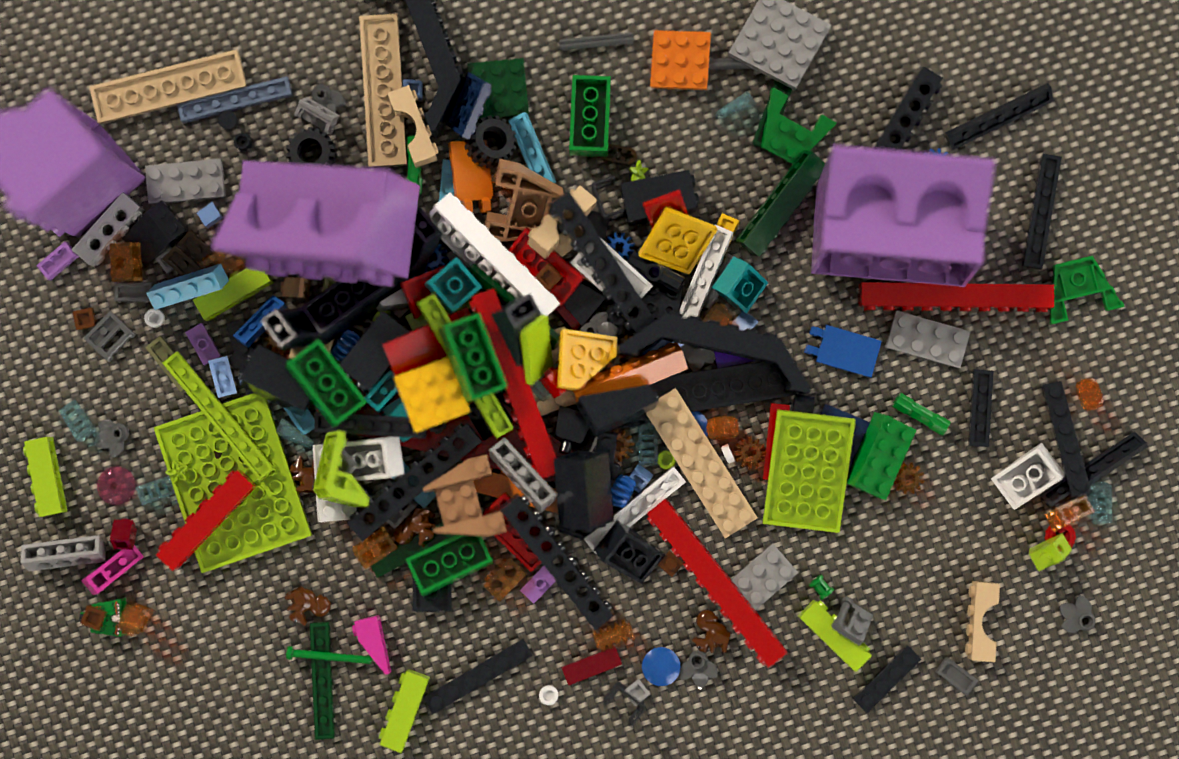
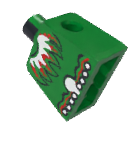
M126 598L91 604L94 607L107 611L101 629L97 631L90 628V632L118 637L126 635ZM81 612V613H80V616H79L80 622H81V619H82V617H83L84 612Z

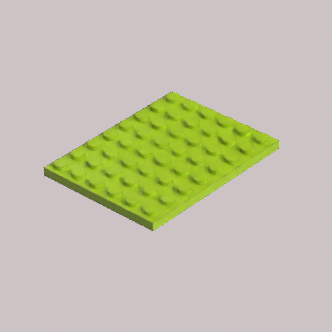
M255 393L223 403V405L276 468L262 481L256 478L202 411L153 427L167 470L172 469L173 461L178 462L180 466H188L184 472L187 480L178 479L175 484H172L185 524L187 523L185 519L191 513L195 514L200 509L198 507L200 503L206 498L209 500L214 495L212 491L219 484L223 485L227 481L225 478L231 471L242 470L257 485L247 498L195 551L201 573L312 536L268 400ZM214 450L222 453L219 459H216Z

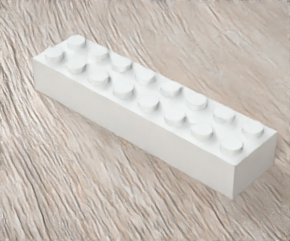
M449 193L434 206L428 216L441 231L442 236L440 239L469 268L476 264L515 298L531 293L539 309L540 316L542 314L548 316L560 304L556 297L549 293L529 273V270L515 258L514 254L509 252L502 245L501 241L495 238L488 231L487 227L481 224L474 217V214L461 204L457 197Z

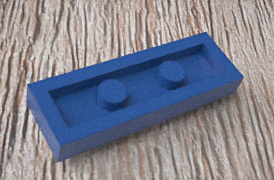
M272 295L233 335L234 338L249 348L267 329L261 319L275 309H278V311L286 310L288 308L287 305Z

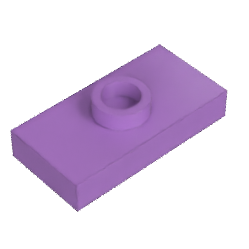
M64 241L36 265L47 280L51 281L79 257L71 250L72 247L67 241Z
M203 323L185 332L204 366L209 364V360L221 357L218 348Z
M543 566L520 591L534 604L556 580Z

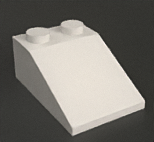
M1040 443L992 477L991 480L1015 510L1060 481L1065 474L1043 443Z

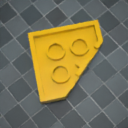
M562 329L560 331L558 388L577 390L584 385L585 382L617 356V337Z

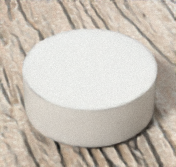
M151 308L145 313L144 320L148 326L157 328L163 325L165 315L161 310Z
M723 445L721 449L729 464L735 462L736 460L729 445Z
M552 685L542 687L539 693L540 701L545 705H553L558 700V690Z

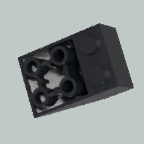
M531 293L515 298L491 314L517 367L524 363L520 332L540 316L539 309Z

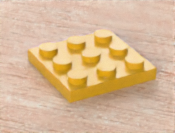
M666 207L639 250V257L689 275L716 234L717 227Z
M449 357L394 377L414 433L470 412Z

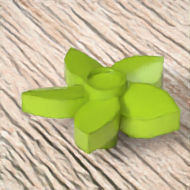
M640 160L637 161L636 167L629 168L630 172L633 173L631 181L645 179L644 173L649 170L646 167H642Z
M173 461L172 469L165 472L172 476V484H175L178 479L187 480L184 472L188 466H180L178 462Z

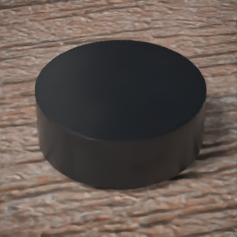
M224 111L219 115L218 123L224 130L231 131L238 126V117L231 111Z

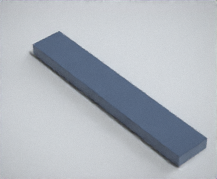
M283 77L177 104L181 122L186 123L219 115L224 111H235L291 97L293 94L289 78Z

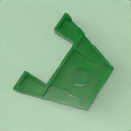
M773 87L770 90V101L767 107L768 114L761 148L793 165L803 150L810 151L837 122L824 115H820L812 131L780 114L788 95Z
M1093 256L1053 265L1054 308L1050 309V325L1069 320L1064 301L1099 292L1102 296L1105 311L1125 307L1122 300H1119L1113 286H1110L1105 274Z

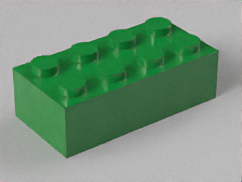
M572 76L570 156L608 157L611 76Z
M480 313L438 328L466 402L508 387Z
M319 339L285 365L332 428L367 402Z
M875 412L850 467L846 484L886 501L917 430L888 415Z
M455 535L405 559L423 597L493 564V560L482 537Z

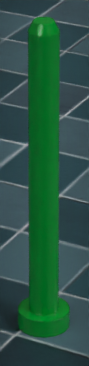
M288 646L286 652L287 660L297 657L371 664L373 661L371 656L296 650L293 646Z

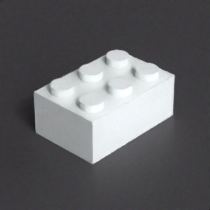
M388 436L352 440L346 442L344 449L341 451H346L358 464L352 473L356 481L391 478L404 474L399 437Z

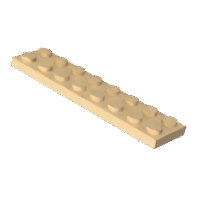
M398 14L359 16L369 168L407 165L405 118L403 116H395L387 94L402 88Z
M236 49L89 86L97 121L99 124H104L247 87L239 51Z
M674 388L661 396L656 408L646 414L719 530L727 538L756 520L757 516L677 389Z

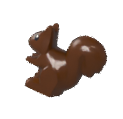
M299 456L298 460L290 467L291 473L298 474L293 476L292 479L300 481V486L296 488V491L298 493H314V461L311 468H305L303 458Z
M415 508L414 512L407 517L405 524H400L395 529V541L401 545H406L413 540L415 534H418L419 545H422L424 548L435 537V533L431 529H435L436 526L429 523V519L434 518L435 514L431 513L430 510Z
M303 586L288 592L284 597L286 600L292 601V605L287 609V611H293L289 619L304 626L307 623L304 612L310 610L315 616L322 617L331 609L330 600L326 596L321 594L316 596L313 591Z
M710 610L701 611L696 618L697 626L701 630L706 631L705 638L694 637L692 641L696 644L698 650L704 653L707 652L709 647L712 654L715 647H721L722 652L726 653L731 633L723 624L717 622L718 617Z

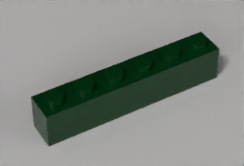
M803 150L735 241L752 255L760 257V255L764 254L769 243L778 236L781 227L790 220V215L801 205L806 194L812 191L813 185L820 179L826 163L813 151Z

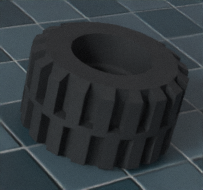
M487 116L478 120L474 134L469 139L465 138L464 142H467L465 150H469L467 153L468 157L472 156L474 163L479 162L478 166L483 167L486 165V168L498 167L499 160H507L516 149L514 145L517 143V138H514V135H516L515 130L511 131V124L507 125L505 119L499 120V116H494L493 118L492 116ZM483 134H490L496 139L498 150H491L485 145Z
M308 127V130H305L303 128L300 129V133L295 132L293 134L295 136L293 139H289L290 145L286 147L288 151L286 156L290 164L332 166L336 164L337 148L332 139L320 129L316 128L315 130L312 127ZM312 143L319 144L322 147L321 157L313 163L304 162L302 159L304 148Z

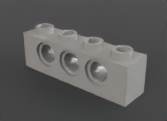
M122 192L71 250L88 265L95 267V265L101 264L105 258L104 255L108 251L113 250L121 236L124 237L130 230L129 227L134 222H138L143 216L144 209L131 197ZM122 212H125L126 218L123 221H120L119 215ZM112 226L113 233L107 236L106 230ZM100 241V247L95 250L94 243Z
M505 437L490 449L489 457L540 513L555 501L556 493Z
M99 535L21 545V564L27 571L106 562V544Z

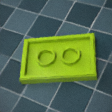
M543 314L520 332L526 383L531 385L542 377L548 368L553 366L548 316Z

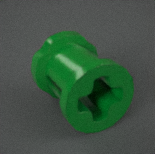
M822 574L809 583V586L813 587L819 594L820 600L829 596L834 590L833 587H829L824 581Z

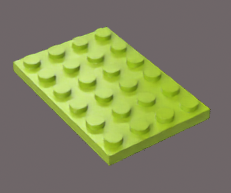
M777 409L763 524L840 533L855 427L854 418Z

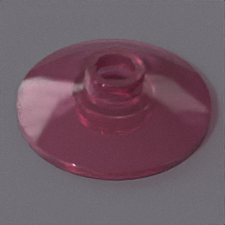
M116 466L106 469L99 476L97 482V490L100 497L112 505H120L129 501L136 489L134 476L123 467ZM113 482L117 483L116 489H113L111 486Z

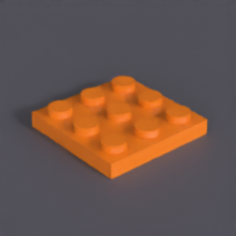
M654 30L650 87L658 89L708 90L711 32Z

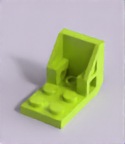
M333 431L326 433L313 487L318 499L354 508L368 507L369 498L353 475L337 471L342 463V457L340 456L342 449L346 445V432Z

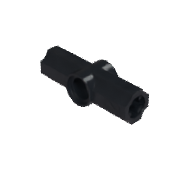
M633 251L628 260V263L637 272L645 275L650 281H656L676 293L684 283L685 277L661 264L639 257L637 251ZM653 267L659 269L660 274L658 277L653 275Z

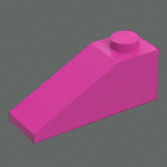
M135 545L133 550L122 549L81 581L93 595H96L144 556Z
M380 615L354 621L355 625H352L354 636L358 637L360 644L384 674H390L391 666Z

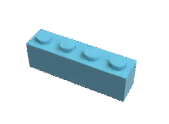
M217 264L157 283L146 294L154 310L221 290L229 279L222 265Z

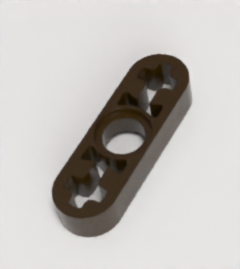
M608 143V148H612L615 151V155L612 158L586 156L591 159L623 166H632L637 159L634 149ZM618 150H622V155H627V152H630L631 156L634 157L629 162L625 161V157L620 156V160H616Z

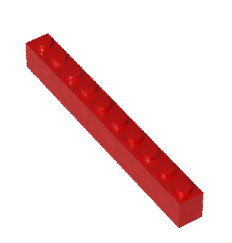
M861 282L859 284V307H864V310L868 311L875 310V307H883L884 311H894L895 307H902V311H914V308H921V311H933V308H940V311H952V308H959L961 312H969L971 308H979V312H990V308H998V312H1010V309H1017V312H1029V309H1036V312L1042 313L1054 308V285L966 284L965 287L927 283Z
M491 289L474 295L469 303L473 313L477 311L481 315L508 387L505 388L506 392L503 394L507 404L511 403L513 410L510 413L513 421H518L520 428L517 429L520 440H525L527 447H524L527 459L531 457L534 464L531 467L542 479L555 474L553 459L556 458L531 387L526 383L524 368L522 364L518 367L516 366L491 316L493 312L501 308L495 290Z
M664 499L647 513L649 523L653 527H658L661 531L659 535L666 543L670 542L673 546L672 552L677 558L681 556L685 561L684 567L689 573L693 572L696 575L697 579L695 580L702 589L704 587L707 589L709 599L714 604H719L722 608L720 609L721 614L725 619L730 618L734 623L732 625L733 629L738 635L742 634L746 640L744 642L750 650L754 649L756 651L758 661L763 666L767 665L769 668L785 656L788 652L787 649L668 499Z

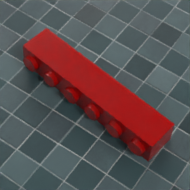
M242 470L231 471L225 478L227 481L223 485L219 484L212 491L214 495L209 500L207 498L203 500L198 506L200 509L195 514L191 513L185 519L187 523L182 528L178 527L171 534L173 536L169 542H163L159 546V552L156 556L172 571L178 570L257 487Z

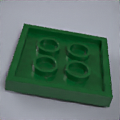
M524 58L467 63L468 72L491 84L490 96L488 99H485L483 113L477 120L487 116H492V118L494 116H499V118L515 117L523 112H527L529 115Z

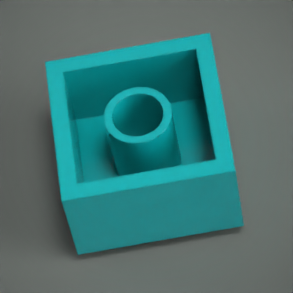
M734 256L712 288L731 306L747 314L769 282L749 263Z
M457 257L424 284L432 294L435 293L440 304L449 314L457 310L482 288Z

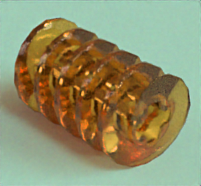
M622 619L621 626L614 622L613 629L608 624L606 631L599 627V634L594 629L592 630L598 651L600 648L605 652L606 645L613 649V643L620 647L621 640L628 644V638L632 642L635 641L629 619L628 623Z

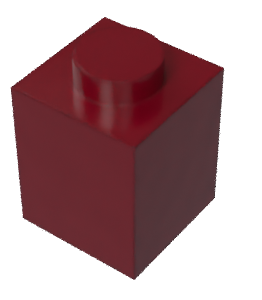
M127 518L121 520L114 519L109 539L113 549L133 550L137 533L133 520Z

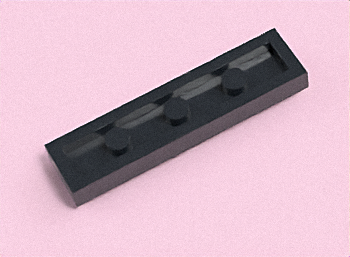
M973 369L968 446L989 447L994 375L992 370Z
M906 645L852 699L868 713L922 659Z

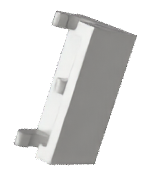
M308 97L299 100L294 116L305 119L329 135L332 134L340 116Z

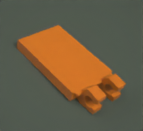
M449 142L454 196L471 212H473L472 200H478L480 213L491 211L490 199L493 197L490 168H486V165L483 167L478 166L479 162L474 163L472 161L473 157H468L467 153L469 150H465L467 142Z

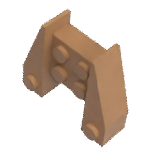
M500 159L496 173V185L511 188L513 192L507 215L487 211L484 225L501 242L514 241L526 227L532 230L534 227L538 228L541 225V221L549 213L548 209L550 208L547 204L552 202V198L562 195L563 188L520 163Z
M487 455L466 460L423 488L425 493L436 492L444 527L433 529L435 534L490 537L506 532L502 512L482 516L474 485L475 480L492 476Z

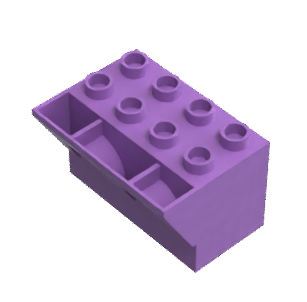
M51 89L44 92L25 110L19 108L0 112V190L9 196L3 201L4 205L19 220L25 218L33 226L39 224L47 232L51 229L59 237L64 233H68L79 238L95 224L122 192L129 195L146 180V176L95 119Z
M833 145L816 186L811 274L965 287L983 264L984 230L986 227L995 159Z
M243 161L239 193L236 194L216 235L212 249L246 259L245 269L262 271L270 276L288 277L289 273L297 274L300 278L310 280H322L324 276L344 283H357L358 279L369 281V284L392 287L393 277L408 278L420 186L388 170Z

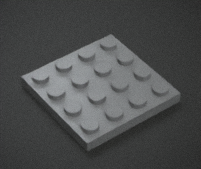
M758 0L731 47L728 56L796 90L829 32L831 24L784 0Z

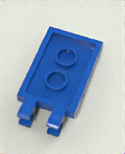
M826 325L824 330L814 326L811 327L809 335L820 337L822 340L819 348L806 345L804 353L817 356L815 361L817 363L865 377H872L881 340Z

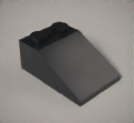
M161 200L138 220L122 237V240L144 268H147L163 252L178 244L189 230L171 207Z
M618 520L594 548L595 553L603 563L641 584L665 556L664 552Z

